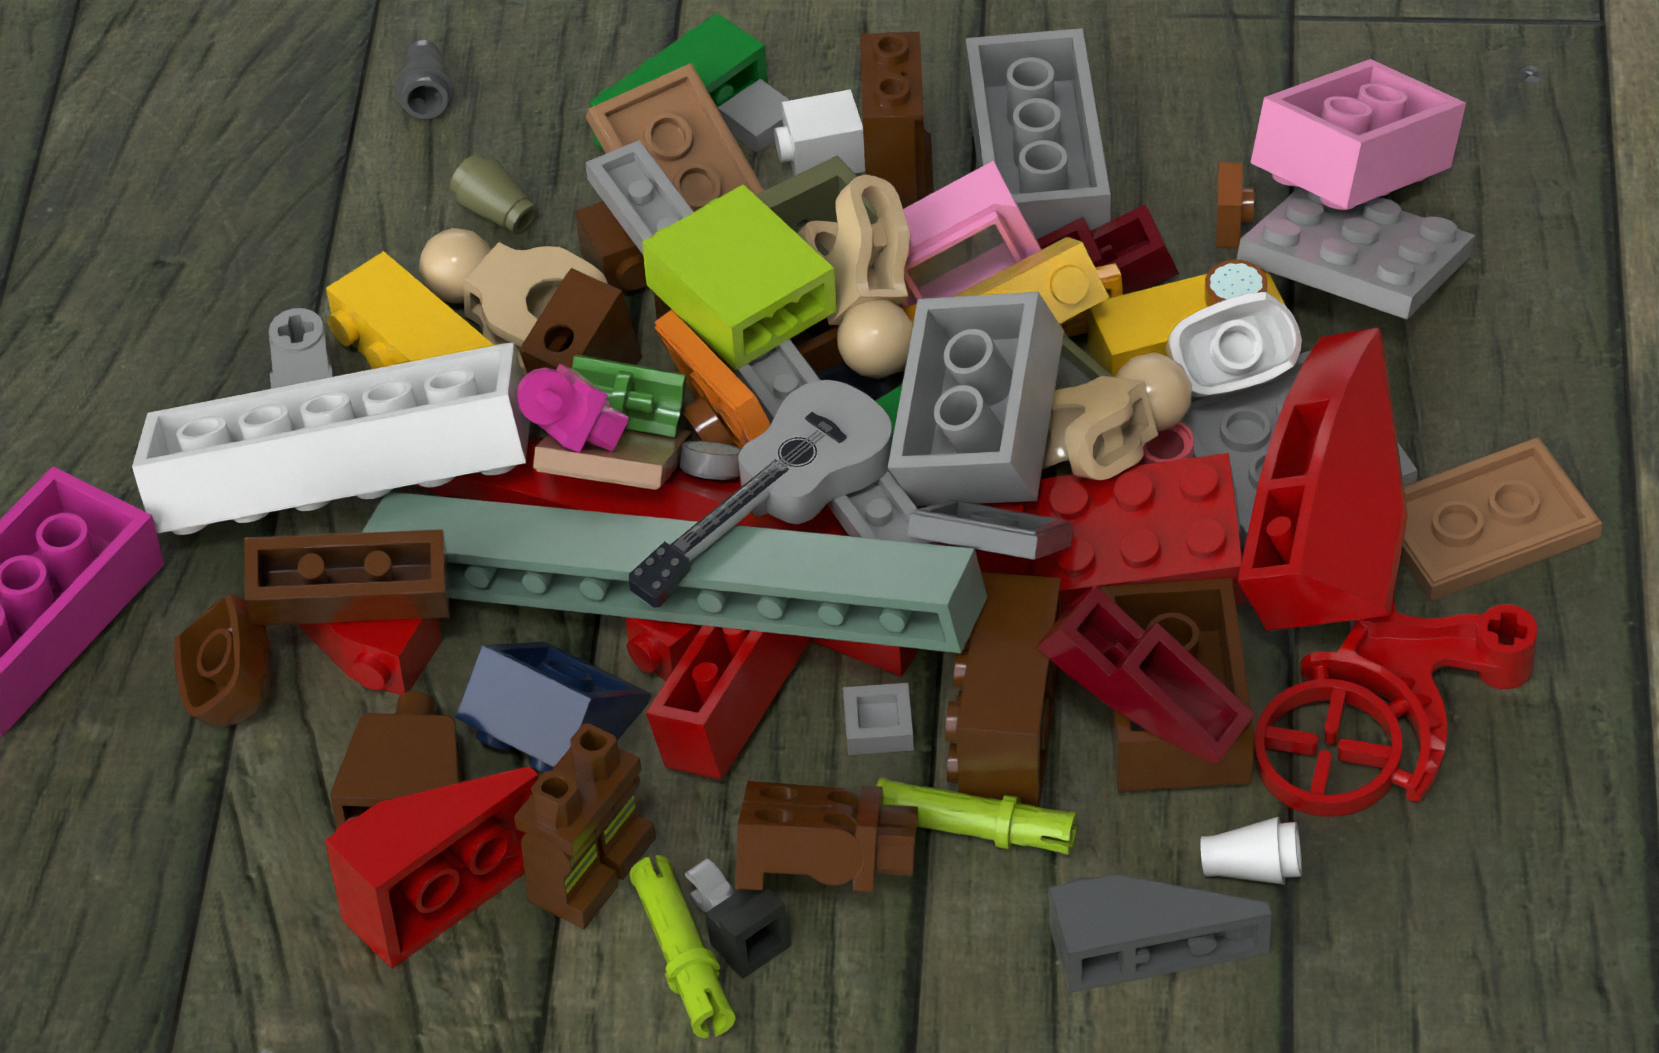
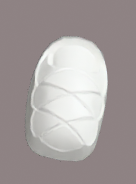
M1267 292L1250 293L1216 303L1182 320L1169 335L1166 352L1169 358L1183 366L1192 383L1191 397H1206L1254 387L1269 382L1285 373L1297 362L1301 351L1302 338L1293 314L1284 304Z

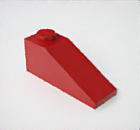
M438 618L297 624L349 678L356 680L366 688L372 690L383 689L398 695L411 691L442 642Z

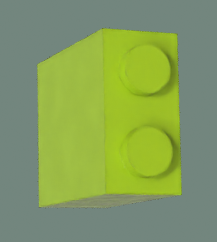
M744 184L719 198L709 201L704 207L674 224L658 230L653 236L642 241L647 286L735 371L837 311L834 267Z

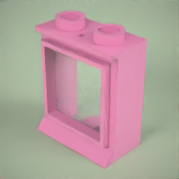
M994 161L903 209L910 232L909 252L904 267V281L908 297L898 306L915 305L918 299L953 297L1042 250Z

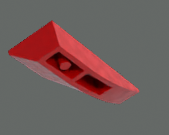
M1379 328L1320 337L1297 374L1271 436L1258 481L1238 576L1240 586L1266 631L1390 616L1408 513L1384 340Z

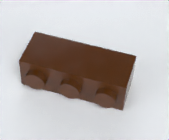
M443 529L244 538L245 603L253 626L449 617L448 553Z

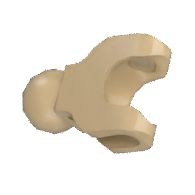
M861 175L854 178L836 198L838 223L810 221L797 234L834 267L837 311L828 316L827 319L829 325H840L837 330L840 355L849 368L859 375L880 379L900 372L907 362L913 323L898 305L908 297L904 281V267L909 252L910 232L899 195L891 183L876 176ZM862 197L868 199L876 209L878 219L875 224L870 223ZM815 242L821 244L829 252V255H822L817 250Z
M459 228L441 231L429 239L419 259V273L425 287L442 301L456 304L464 303L465 317L480 325L483 336L492 344L500 345L514 342L522 375L524 376L527 372L520 354L522 344L568 271L573 268L608 284L603 273L595 266L561 247L544 246L528 250H515L498 242L491 250L489 244L477 233Z
M1153 352L1132 357L1120 368L1116 377L1099 376L1086 384L1055 390L1042 469L1070 460L1072 472L1075 476L1105 480L1140 462L1144 455V444L1157 437V432L1172 429L1185 416L1191 405L1192 383L1183 366L1166 355Z

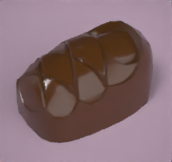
M229 593L227 597L208 608L180 635L175 636L174 665L179 692L185 710L188 714L203 722L225 728L244 722L262 708L268 696L271 669L270 646L266 625L253 626L245 599Z

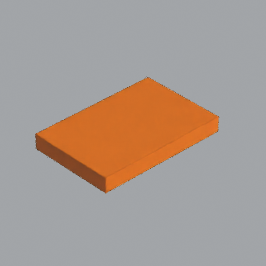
M673 310L654 322L656 325L654 328L680 373L687 374L686 384L694 399L696 400L698 397L704 398L736 447L742 449L749 441L760 436L769 428L771 423L756 396Z

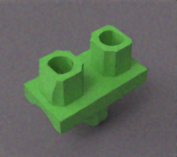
M583 355L574 356L572 369L578 371L608 395L606 400L610 402V407L623 412L629 417L625 429L669 437L678 436L687 374Z

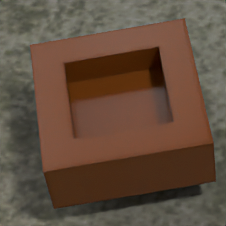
M1219 162L1217 248H1239L1241 224H1253L1254 188L1242 187L1243 163Z

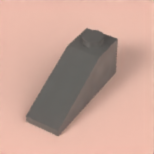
M1119 874L1098 878L1080 877L1070 880L1066 884L1049 887V928L1068 993L1270 954L1272 913L1267 902Z

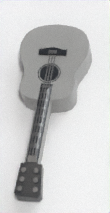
M818 380L795 389L781 403L769 428L760 436L749 441L739 452L738 463L742 487L673 543L668 544L664 541L630 572V590L653 608L661 607L690 571V562L751 512L755 517L769 513L788 523H805L819 514L823 507L831 500L875 483L888 471L893 440L892 423L885 410L867 394L838 381Z

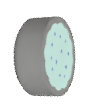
M707 441L684 442L681 449L680 468L687 474L702 478L736 479L740 476L738 456L741 448Z

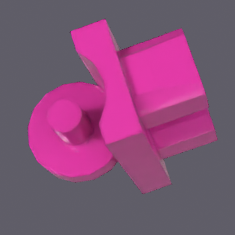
M559 363L556 370L540 368L526 374L519 383L516 392L517 406L526 418L538 424L561 445L578 453L581 452L586 441L612 452L629 418L623 412L610 407V402L606 400L608 395L578 371Z

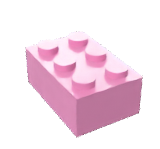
M1369 59L1264 97L1251 164L1272 173L1273 179L1281 184L1299 186L1320 196V201L1328 207L1349 210L1356 205L1379 196L1388 195L1394 190L1414 182L1423 181L1429 176L1451 168L1466 102Z

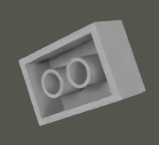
M1039 292L918 299L888 463V470L915 506L934 505L948 500H958L974 504L1037 501L1064 330Z

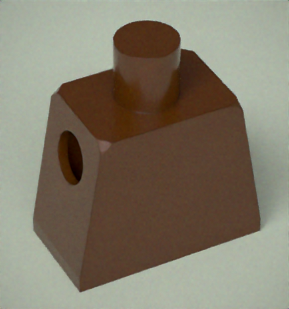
M573 268L565 275L523 342L520 351L527 374L534 369L540 368L556 370L559 363L572 368L575 355L637 365L642 358L622 290Z
M419 691L405 692L398 698L395 714L368 713L359 719L331 790L330 798L337 828L346 820L360 816L380 801L463 782L461 752L455 719L448 715H435L437 703L433 697Z

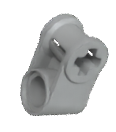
M293 308L277 315L271 322L268 332L273 371L270 372L271 389L335 377L331 358L326 347L325 330L321 317L314 311L305 308Z

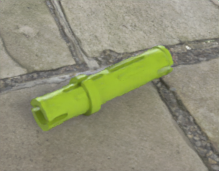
M880 778L876 785L882 786L881 804L918 807L917 827L993 840L995 847L1009 850L1012 848V844L1071 855L1075 845L1078 827L1073 826V824L1077 825L1078 823L1077 812H1066L1021 804L1020 797L1006 794L1003 796V800L984 798L937 788L905 784L903 782L891 781L887 778Z
M662 855L655 856V863L660 872L656 875L650 857H645L631 868L629 875L666 960L667 966L665 969L667 973H665V978L668 986L674 993L680 994L691 1021V1028L697 1037L709 1038L710 1032L705 1023L707 1018L712 1026L715 1037L720 1036L733 1026L736 1017L718 979L720 974L718 971L720 970L718 959L711 950L705 948L673 873L670 860Z

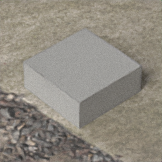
M759 79L717 108L732 135L759 153L775 142L774 128L783 127L782 102L790 100Z
M908 683L843 687L848 755L914 751Z

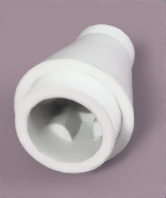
M1275 817L1218 835L1202 836L1201 860L1204 876H1222L1285 885V880L1288 877H1301L1302 859L1297 822L1281 823L1280 818Z

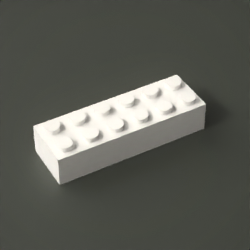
M510 342L147 413L132 465L145 511L152 515L157 534L172 531L174 534L186 535L197 532L210 523L234 519L238 523H248L265 517L269 512L293 507L299 511H311L327 505L331 500L357 495L361 499H374L386 495L393 488L418 483L422 487H436L450 482L455 476L481 472L484 475L506 473L515 468L517 464L526 463L530 420L521 413L517 406L516 392L519 383L523 379L515 344Z

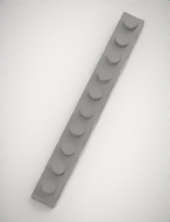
M640 140L585 162L587 180L642 254V241L653 236L658 230L670 226L693 213V210ZM790 339L736 371L713 350L718 358L756 396L770 423H772L779 406L790 393L804 384L820 380ZM889 471L875 483L861 490L837 497L827 503L829 509L850 537L940 545V542L907 536L910 513L917 510V508Z

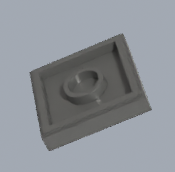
M948 500L914 510V512L910 513L907 536L1035 560L1071 547L1074 524H1070L1069 520L958 500Z

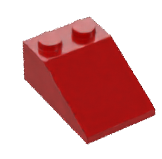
M528 766L380 801L360 816L352 817L343 822L334 834L325 839L342 921L393 969L523 876L525 871L521 840L525 833L516 829L514 816L532 795L531 787L538 780V774Z

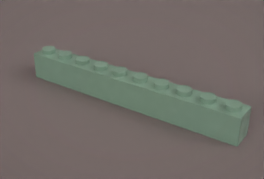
M389 492L384 495L362 533L443 529L448 553L449 598L945 652H962L988 598L974 548L735 525L690 562V571L662 606L653 608L630 590L629 573L664 541L668 544L673 543L697 523L696 521Z

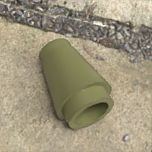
M481 154L471 155L460 164L452 176L450 190L456 195V201L460 206L505 229H509L516 235L524 233L533 224L538 215V207L531 202L530 198L494 157L485 158Z

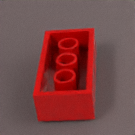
M1229 453L1132 466L1105 480L1082 478L1074 474L1040 479L1037 501L977 503L1069 520L1070 524H1074L1071 547L1035 560L976 549L979 567L982 572L1061 578V615L1073 601L1095 585L1100 588V586L1232 578L1236 605L1250 603L1238 582L1244 552L1237 494Z

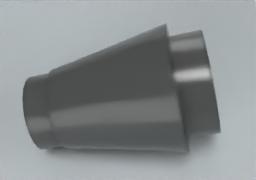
M418 40L411 43L406 50L396 86V98L399 104L411 116L419 119H431L443 113L450 104L454 95V88L443 63L439 48L431 41Z

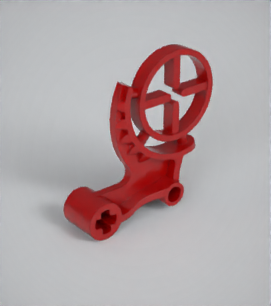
M1393 600L1390 616L1356 620L1351 632L1337 652H1313L1302 658L1300 662L1302 676L1310 681L1296 684L1279 693L1261 713L1254 735L1255 766L1261 781L1274 797L1288 807L1314 816L1335 817L1361 811L1380 800L1393 784L1406 789V799L1413 803L1415 801L1420 802L1430 790L1439 773L1444 759L1447 740L1446 712L1441 695L1432 679L1433 672L1440 667L1450 666L1474 670L1483 682L1497 689H1514L1522 686L1530 679L1534 670L1537 623L1533 616L1522 607L1513 604H1500L1489 608L1482 615L1458 614L1443 618H1420L1396 613V605ZM1372 691L1385 697L1390 701V703L1386 704L1384 700H1382L1378 695H1376ZM1317 701H1330L1325 722L1324 741L1329 745H1333L1338 740L1345 703L1353 705L1371 715L1381 725L1388 737L1390 746L1341 739L1338 742V759L1344 762L1384 769L1374 780L1357 790L1343 794L1325 795L1331 771L1332 754L1328 750H1322L1318 754L1310 792L1299 789L1287 782L1275 771L1267 757L1265 748L1313 756L1318 752V736L1314 733L1273 727L1274 724L1284 714L1298 706ZM1403 714L1415 732L1420 750L1418 763L1413 774L1400 769L1402 734L1397 718Z

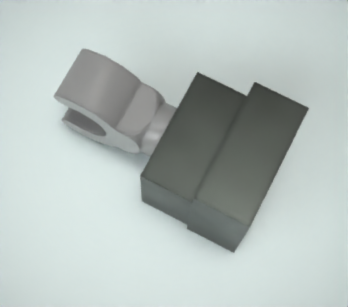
M705 859L685 872L687 879L697 888L688 894L689 898L701 911L706 912L710 945L725 958L726 964L742 979L791 947L785 903L769 888L762 892L760 890L740 889L735 893L720 869L709 859Z

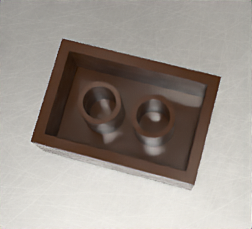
M981 571L988 598L969 637L971 639L967 640L965 649L961 653H956L954 688L962 690L958 692L957 701H949L947 707L945 740L951 742L947 761V782L958 783L959 793L1003 800V796L1006 794L1020 797L1021 804L1040 807L1060 668L1036 646L1061 616V578Z
M1232 578L1100 586V589L1144 631L1158 622L1251 710ZM1108 705L1118 792L1252 783L1254 749L1252 720L1223 758L1216 764H1212L1149 732Z

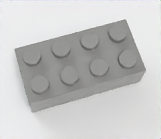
M1083 28L966 38L967 94L978 168L994 161L1036 239L1081 217H1084L1091 231L1110 222L1111 193ZM995 224L987 228L989 248L1004 240Z

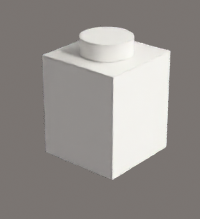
M851 89L782 102L783 127L774 128L775 145L780 163L790 161L794 176L837 155L855 174L865 172L863 125Z

